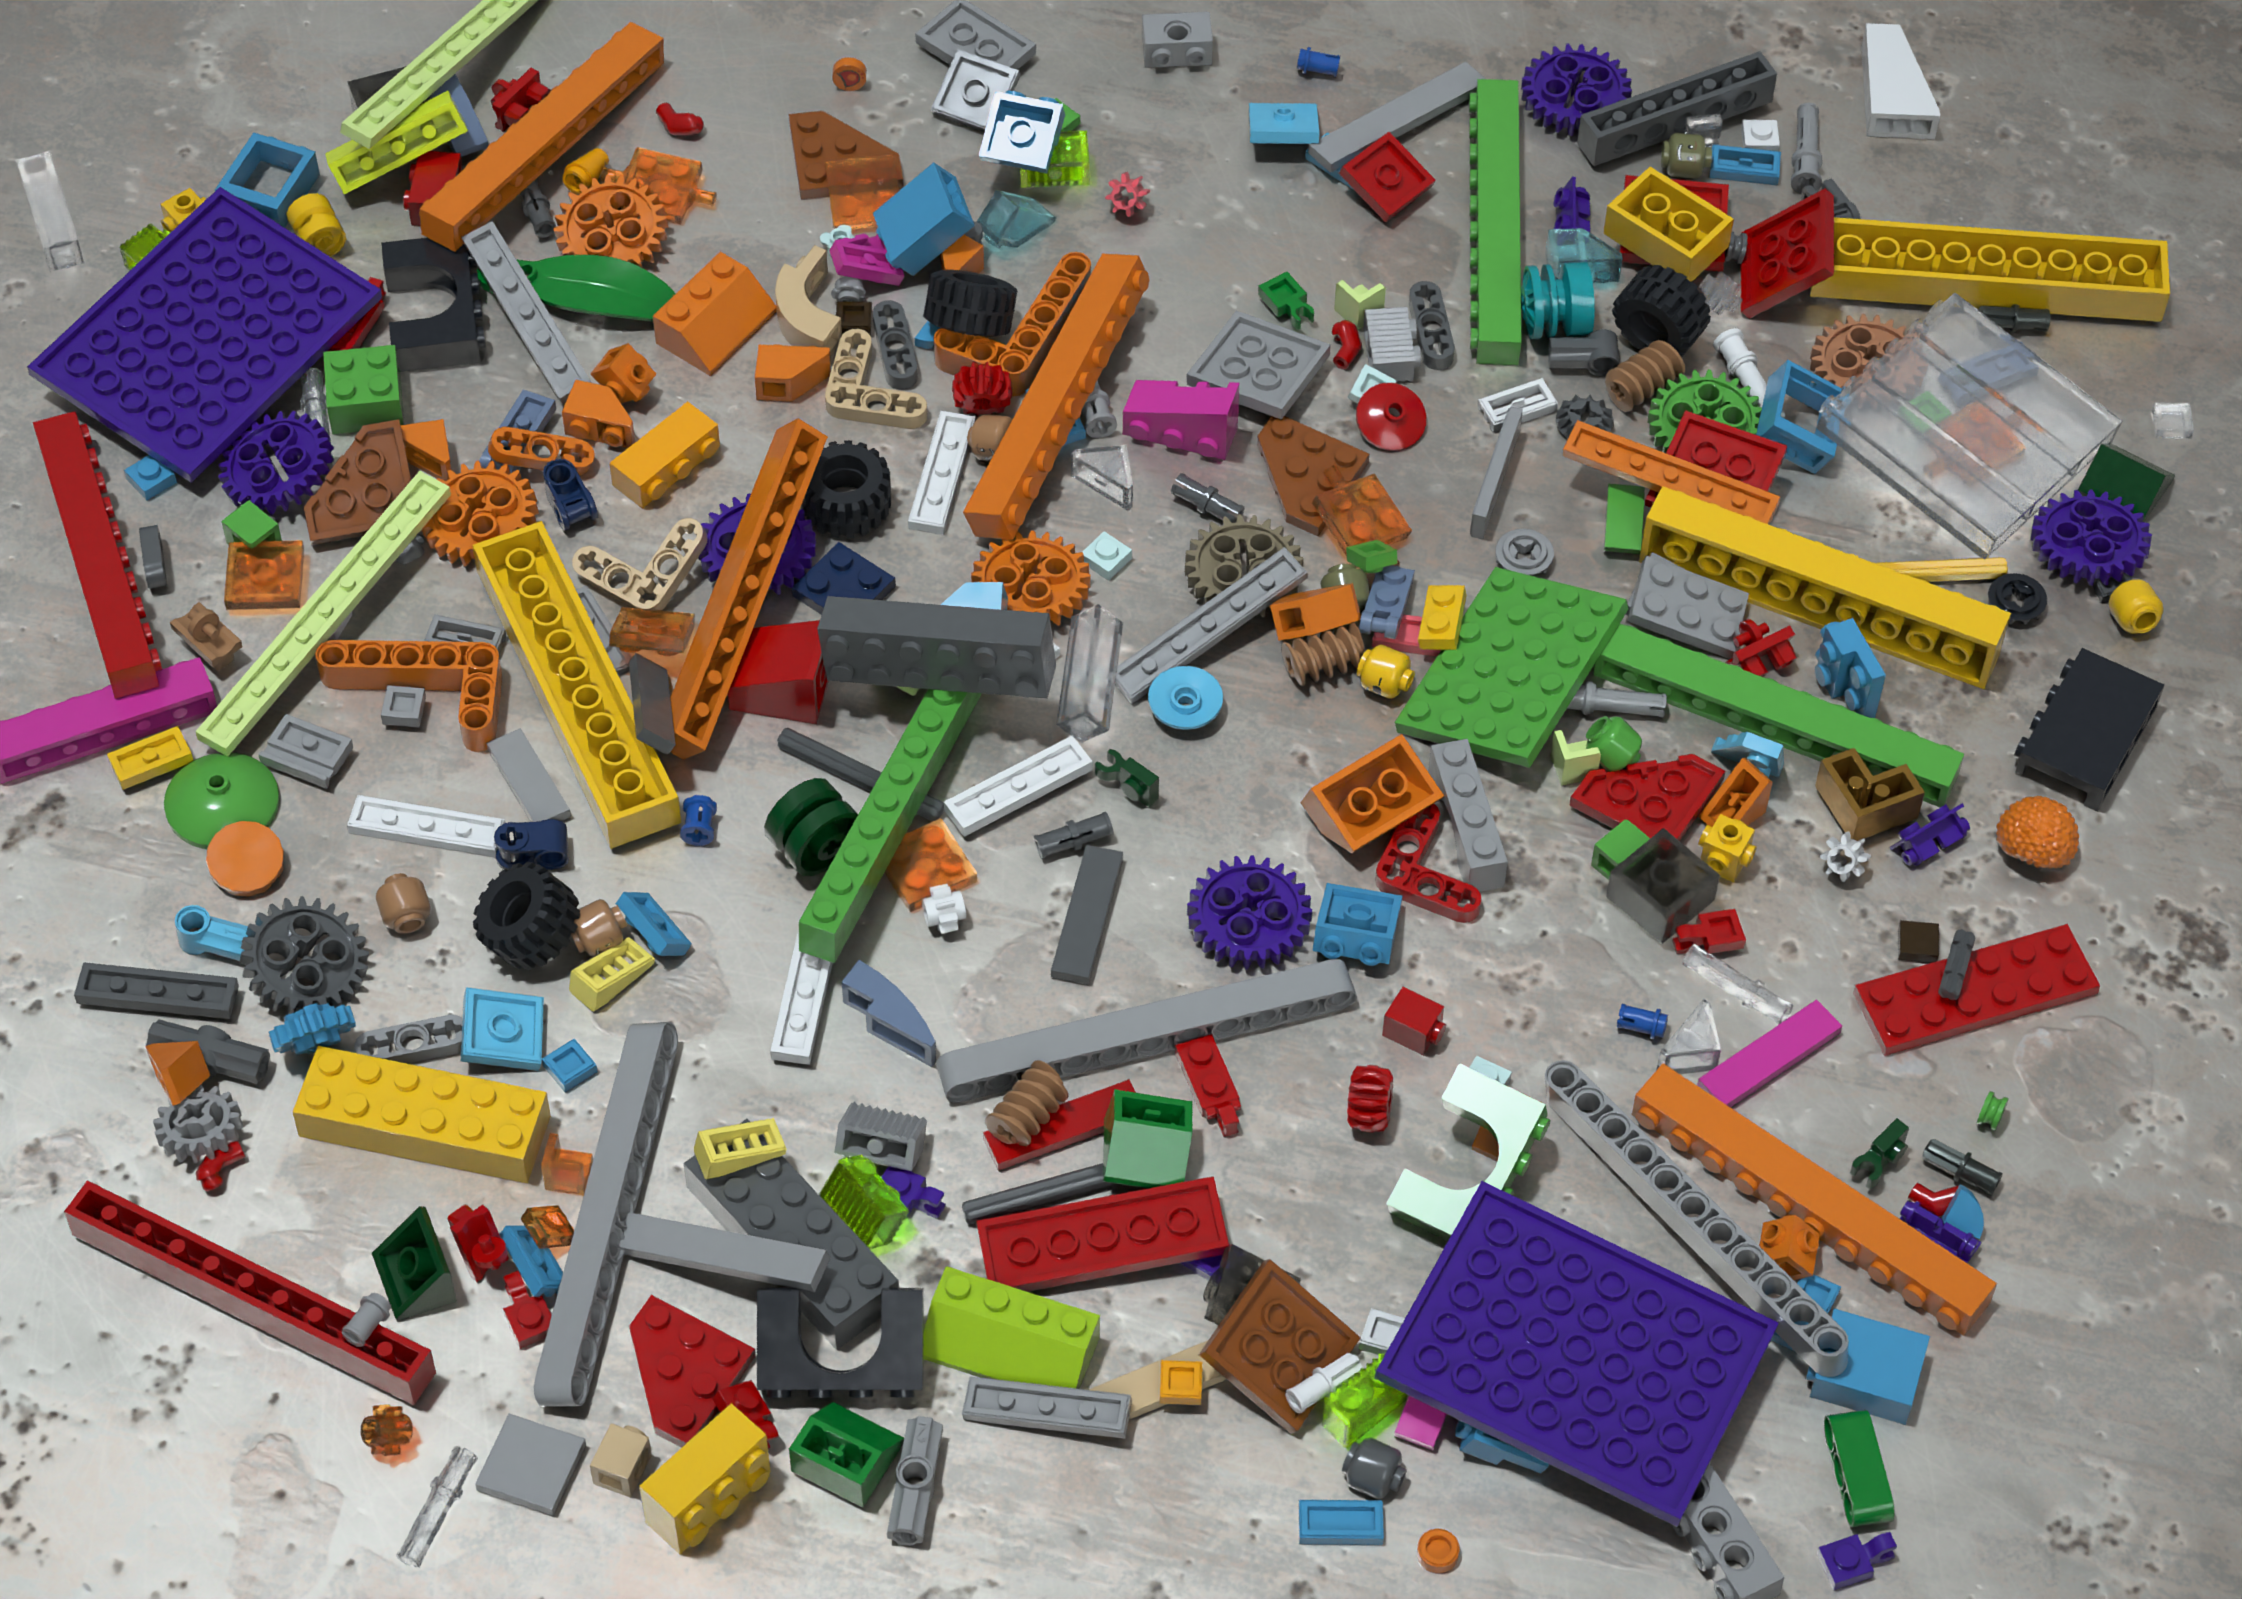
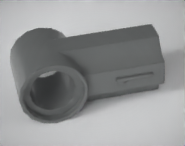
M1595 330L1587 337H1549L1548 364L1550 368H1588L1591 374L1605 377L1609 370L1617 368L1619 365L1618 338L1611 330Z

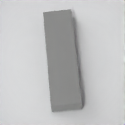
M1512 406L1508 408L1472 512L1471 537L1484 539L1520 433L1523 409Z
M970 1376L962 1416L964 1420L1125 1439L1132 1397L1128 1394Z

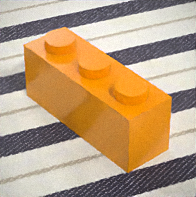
M687 401L609 463L612 486L643 509L653 500L659 499L679 479L687 477L691 470L704 459H708L716 453L720 447L718 424Z

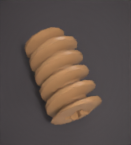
M1656 340L1650 343L1648 347L1641 349L1638 354L1632 355L1627 361L1620 363L1617 368L1609 370L1605 377L1606 390L1615 406L1621 411L1628 412L1633 409V404L1640 405L1643 403L1644 398H1651L1654 391L1657 392L1658 388L1663 389L1668 379L1674 381L1675 377L1678 378L1680 373L1684 374L1685 364L1675 348L1665 341Z
M1352 622L1348 625L1347 630L1345 627L1339 626L1334 629L1333 633L1329 630L1321 632L1320 637L1315 634L1309 635L1306 641L1297 638L1293 640L1292 646L1287 642H1283L1281 652L1284 664L1291 677H1295L1299 685L1304 686L1305 674L1309 673L1312 680L1318 682L1319 670L1323 669L1328 678L1333 677V666L1337 665L1342 674L1347 673V662L1349 661L1357 670L1360 659L1364 654V644L1359 628Z
M1035 1060L1031 1064V1069H1027L1022 1075L1021 1080H1018L1013 1085L1012 1091H1008L1003 1097V1102H999L993 1109V1113H990L985 1118V1124L989 1132L1004 1143H1017L1021 1146H1028L1031 1142L1029 1134L1037 1135L1041 1131L1039 1123L1046 1124L1050 1120L1048 1112L1056 1113L1060 1108L1058 1101L1065 1102L1069 1097L1060 1075L1047 1063Z

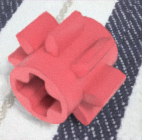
M1124 172L1121 175L1122 183L1116 179L1109 181L1113 191L1105 196V199L1112 200L1115 205L1112 212L1115 213L1122 209L1126 211L1127 217H1130L1134 214V205L1141 210L1147 206L1142 198L1150 193V189L1143 188L1141 184L1142 176L1130 179L1129 173ZM1126 189L1129 193L1133 192L1134 197L1129 200L1128 196H1122V191Z

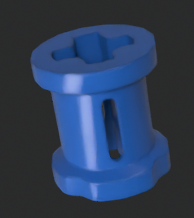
M694 795L686 798L683 802V811L686 813L685 825L680 829V838L691 845H707L714 840V829L711 826L712 816L717 812V803L710 797L703 795Z

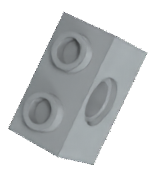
M1210 12L1142 14V46L1145 68L1212 65L1213 39Z

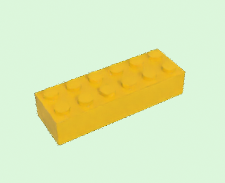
M317 1046L292 1112L299 1137L527 1184L551 1118L547 1092L323 1046Z

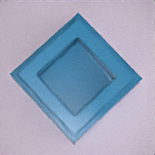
M575 1038L542 1058L543 1067L564 1092L569 1091L598 1072L596 1063Z

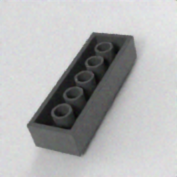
M827 596L817 628L827 681L1048 699L1056 669L1049 613Z
M745 1119L740 1124L748 1123L750 1121L748 1119ZM759 1135L758 1138L761 1145H767L765 1137ZM744 1140L746 1149L751 1148L748 1140ZM732 1145L727 1146L729 1152L734 1151ZM695 1155L684 1162L687 1188L726 1231L827 1250L831 1258L816 1291L812 1292L801 1289V1312L836 1350L881 1318L882 1288H899V1280L783 1156L711 1179L704 1178ZM777 1285L779 1288H792V1287Z

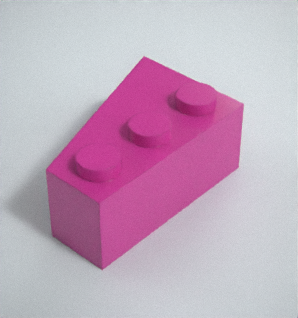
M1135 380L1123 410L1122 435L1130 436L1137 440H1146L1166 445L1173 449L1178 448L1198 453L1205 457L1226 460L1238 428L1240 383L1229 382L1227 388L1210 387L1209 382H1197L1196 387L1178 386L1177 381Z

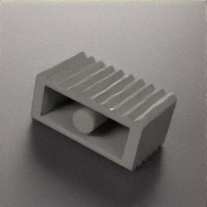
M1407 307L1365 309L1363 330L1369 366L1397 380L1396 382L1399 380L1411 382L1414 380L1415 367L1421 366L1420 347L1413 346V340H1416L1417 335L1415 318H1408Z
M854 1101L849 1105L838 1124L834 1153L840 1156L912 1171L923 1151L927 1120L924 1117L919 1119L916 1115L911 1117L909 1113L904 1116L901 1112L896 1114L894 1110L888 1112L886 1108L880 1110L878 1106L873 1109L871 1105L867 1107L863 1103L857 1105Z

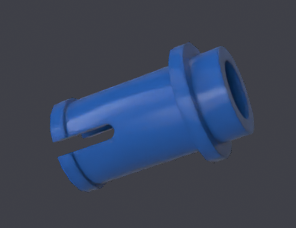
M1308 47L1307 50L1300 49L1297 69L1303 70L1304 74L1307 71L1337 77L1341 55L1336 56L1311 51V47Z
M1622 1003L1618 1015L1620 1018L1617 1020V1028L1650 1034V1039H1655L1656 1036L1663 1038L1668 1015L1661 1013V1009L1653 1012Z

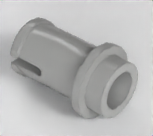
M378 1293L364 1296L360 1301L361 1307L342 1329L344 1338L355 1346H364L365 1341L381 1321H387L390 1316L389 1310L391 1305L389 1301Z

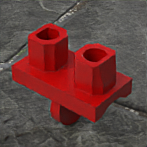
M531 67L518 80L512 79L510 82H507L506 80L498 79L492 85L494 97L491 99V103L497 116L495 128L504 132L509 126L517 123L529 112L530 109L528 108L531 105L538 104L550 93L551 90L540 82L539 71Z
M1746 619L1739 624L1740 634L1733 637L1736 647L1744 644L1746 647L1734 652L1733 658L1725 663L1739 666L1747 672L1764 677L1768 671L1762 663L1761 657L1768 655L1776 671L1792 664L1797 659L1794 649L1789 642L1795 636V633L1789 625L1763 638V635L1770 631L1768 625L1764 622L1757 626L1753 620Z
M467 1204L462 1205L447 1217L450 1230L467 1270L476 1282L480 1281L489 1269L497 1270L501 1267L502 1263L509 1260L506 1243L501 1239L490 1211L483 1204L474 1211Z

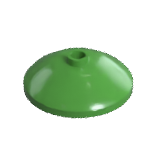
M233 752L228 757L222 753H214L195 759L177 772L167 787L164 797V810L169 826L180 839L192 846L207 849L214 835L226 825L239 821H251L269 827L278 811L279 790L271 771L257 759Z

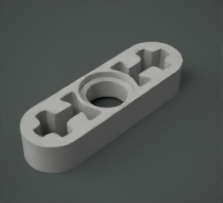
M445 1015L367 1031L356 1039L354 1045L355 1053L407 1064L461 1053L463 1018L457 1015ZM455 1030L456 1038L448 1040L447 1031ZM434 1033L435 1044L430 1042L429 1034ZM410 1036H418L423 1039L422 1045L413 1050L402 1047V1042ZM394 1041L396 1052H391L389 1042ZM377 1046L378 1054L370 1055L369 1047Z

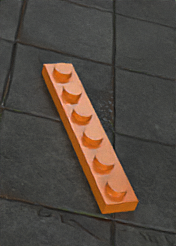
M1579 420L1576 421L1563 448V457L1659 493L1662 486L1675 491H1681L1691 497L1717 504L1724 509L1743 516H1750L1770 525L1780 503V496Z

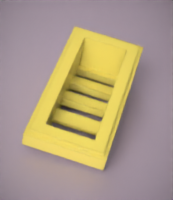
M627 937L619 945L603 951L571 970L569 990L572 995L594 1012L607 1004L654 965L655 958L634 940ZM626 955L633 963L629 964L622 956ZM611 965H614L620 971L615 970ZM599 975H603L606 979H602Z
M774 1118L698 1131L694 1145V1153L705 1179L733 1173L785 1155L787 1151ZM759 1135H764L767 1145H761L758 1138ZM748 1140L751 1148L746 1149L743 1141ZM732 1145L734 1151L729 1152L727 1146Z

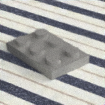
M967 0L953 1L915 33L916 44L950 65L957 49L1016 70L1036 54V44Z
M1646 555L1641 563L1627 622L1731 659L1733 653L1736 652L1733 637L1740 634L1739 624L1743 621L1749 593Z

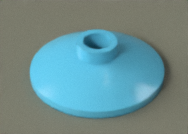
M1178 666L1162 672L1153 680L1149 688L1148 703L1154 716L1165 725L1176 729L1190 730L1203 727L1217 717L1223 704V692L1216 678L1207 671L1192 666Z

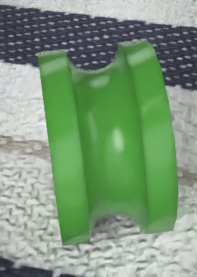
M1990 1091L1979 1114L1977 1124L1988 1123L1991 1126V1130L1996 1131L2009 1098L2003 1097L1998 1099L1995 1097V1092Z

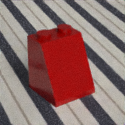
M820 620L753 628L727 694L729 710L817 724L829 683L827 681L817 630Z

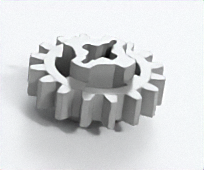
M200 1085L195 1093H191L181 1103L174 1106L168 1099L170 1106L159 1107L157 1110L160 1118L153 1120L156 1130L154 1133L159 1147H163L165 1155L168 1157L176 1154L178 1162H183L187 1156H192L194 1163L199 1162L201 1155H207L209 1159H214V1151L220 1149L227 1152L229 1150L227 1141H238L237 1130L243 1128L238 1102L233 1101L230 1092H225L221 1095L217 1086H214L209 1092H204L203 1085Z

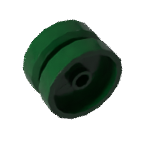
M813 778L790 789L776 802L767 816L764 832L770 842L781 853H785V858L802 876H814L828 870L858 813L846 801H843L841 794L825 778Z

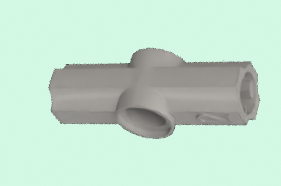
M917 1416L914 1419H908L901 1459L896 1468L897 1480L887 1538L894 1540L900 1545L913 1546L917 1543H923L930 1500L934 1494V1477L943 1433V1424L929 1417ZM912 1477H919L924 1480L922 1483L914 1485L906 1482Z

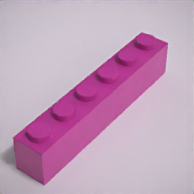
M201 658L182 661L174 666L156 671L159 687L115 699L112 687L108 685L103 689L82 696L71 697L66 701L45 708H38L18 717L1 720L0 784L209 716L217 707V703Z

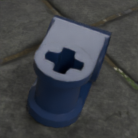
M555 459L547 463L543 471L546 497L563 531L568 530L571 524L587 518L591 520L597 519L598 511L590 491L584 486L575 466L566 459Z
M547 819L537 822H508L499 826L495 831L494 842L498 848L495 856L497 864L502 869L506 868L509 871L512 865L517 863L524 865L526 862H533L535 865L539 864L546 870L560 869L568 864L567 826L562 821ZM510 832H513L514 840H510ZM511 854L515 856L514 862L511 861Z

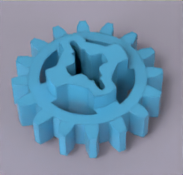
M316 1003L285 1015V1024L275 1026L274 1030L268 1033L275 1053H285L291 1050V1052L295 1051L296 1055L308 1053L309 1055L315 1053L317 1046L329 1047L341 1042L340 1034L351 1031L350 1028L356 1027V1022L350 1005L346 1007L345 1005H340L334 1008V1006H329V1003L317 1005Z

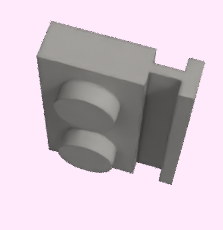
M285 714L267 741L268 746L259 753V759L266 766L327 789L330 785L329 780L333 775L337 774L354 747L351 738Z

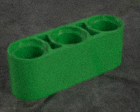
M1861 1410L1826 1415L1824 1417L1825 1439L1849 1526L1858 1527L1893 1522L1895 1515L1893 1497L1869 1412Z

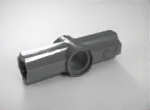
M158 1019L157 1022L152 1023L148 1031L146 1046L153 1043L198 1041L210 1073L209 1078L215 1077L217 1073L258 1084L260 1080L263 1081L267 1073L270 1059L269 1049L233 1040L220 1028L203 1025L197 1030Z

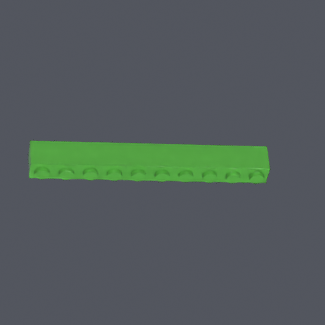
M1477 79L1476 93L1469 94V113L1475 114V118H1470L1469 139H1475V144L1470 143L1469 164H1475V169H1470L1469 190H1475V195H1470L1469 216H1475L1476 221H1470L1469 242H1476V248H1470L1469 269H1476V274H1470L1469 295H1476V301H1470L1469 320L1470 322H1476V328L1470 329V349H1476V364L1519 365L1521 350L1518 80Z
M1620 623L1595 662L1594 676L1636 692L1666 694V703L1738 731L1750 732L1782 744L1785 749L1820 762L1822 759L1855 748L1873 776L1907 764L1925 791L1923 801L1937 807H1942L1946 804L1959 776L1964 753L1956 751L1950 746L1940 745L1919 737L1913 732L1903 731L1887 725L1879 719L1869 718L1850 711L1842 705L1821 700L1807 692L1798 691L1779 684L1773 679L1763 678L1747 672L1739 666L1726 664L1710 658L1702 652H1695L1676 645L1670 640L1660 639L1644 633L1633 626Z
M927 690L799 920L800 952L832 963L836 962L982 693Z

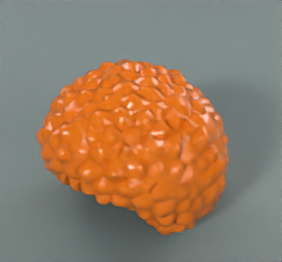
M2025 797L2021 801H2016V803L2009 806V810L2004 811L1996 825V840L2002 850L2009 856L2026 861L2028 865L2033 864L2036 868H2062L2064 865L2070 864V860L2074 858L2078 851L2079 834L2075 818L2072 817L2070 812H2067L2065 805L2058 803L2056 800H2050L2047 797Z

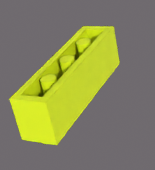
M446 91L420 104L370 149L354 140H350L325 153L327 164L345 195L467 132L468 129L449 91Z

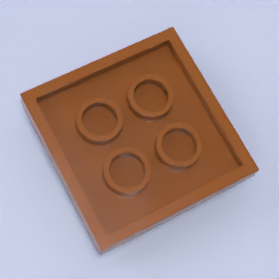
M1268 1259L1258 1268L1205 1344L1199 1356L1286 1431L1292 1434L1300 1429L1316 1403L1298 1414L1289 1405L1285 1396L1286 1390L1293 1388L1312 1376V1371L1315 1368H1325L1343 1355L1351 1353L1361 1337L1276 1263Z

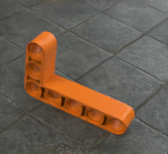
M1070 252L1060 259L1007 345L983 336L968 335L939 328L934 335V360L937 368L954 375L959 373L961 366L971 367L973 362L980 365L988 361L990 366L1001 365L1002 371L1010 373L1012 397L1025 394L1026 389H1029L1091 275V261L1089 257L1080 252Z
M329 640L317 648L315 655L320 679L328 688L387 690V685L425 688V690L461 691L458 718L464 746L471 751L482 752L488 750V742L496 739L502 671L498 650L494 645L486 642Z

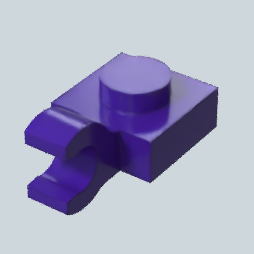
M889 1166L871 1194L874 1203L907 1217L912 1209L915 1208L933 1218H939L946 1207V1204L941 1202L944 1192L934 1187H926L925 1177L911 1171Z
M1891 1532L1880 1534L1862 1545L1856 1534L1818 1547L1817 1555L1833 1590H1837L1873 1578L1874 1569L1872 1565L1895 1558L1893 1550L1897 1549V1545Z

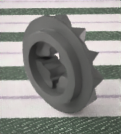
M1575 394L1571 401L1563 400L1560 409L1557 410V427L1567 438H1569L1576 421L1582 422L1581 416L1585 412L1590 414L1588 421H1585V423L1608 432L1612 430V409L1605 406L1604 399L1600 401L1593 400L1591 394L1587 398H1580Z

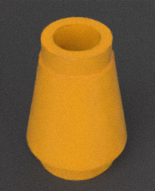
M594 148L592 151L568 164L563 174V182L567 189L575 194H581L579 184L585 185L588 189L591 188L592 178L595 177L598 180L609 163L608 155L602 149Z

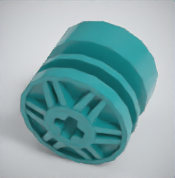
M1588 262L1562 263L1558 279H1555L1553 269L1549 264H1543L1541 274L1537 266H1525L1521 287V312L1529 339H1541L1543 327L1547 338L1555 337L1558 322L1562 323L1567 337L1588 336L1593 332L1595 300L1593 279Z

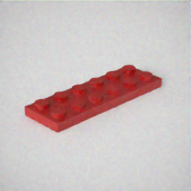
M2068 924L1972 951L1961 992L1956 1000L1942 998L1938 992L1947 959L1856 984L1853 995L1883 1055L1887 1056L2096 995L2099 992L2100 984Z
M1214 1176L976 1221L987 1279L1026 1292L1230 1254Z

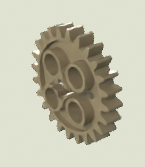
M1238 514L1235 523H1231L1225 516L1223 517V526L1219 527L1211 521L1209 523V532L1200 529L1198 530V540H1190V550H1186L1184 574L1188 576L1187 586L1188 588H1194L1195 599L1204 597L1205 604L1242 578L1240 542H1243L1246 548L1247 573L1284 547L1303 567L1304 559L1300 557L1301 547L1300 545H1293V535L1283 537L1284 527L1282 525L1272 530L1270 528V519H1267L1261 525L1257 524L1256 515H1253L1249 522H1244L1242 515ZM1298 586L1285 595L1298 593ZM1265 609L1259 613L1261 617H1265Z

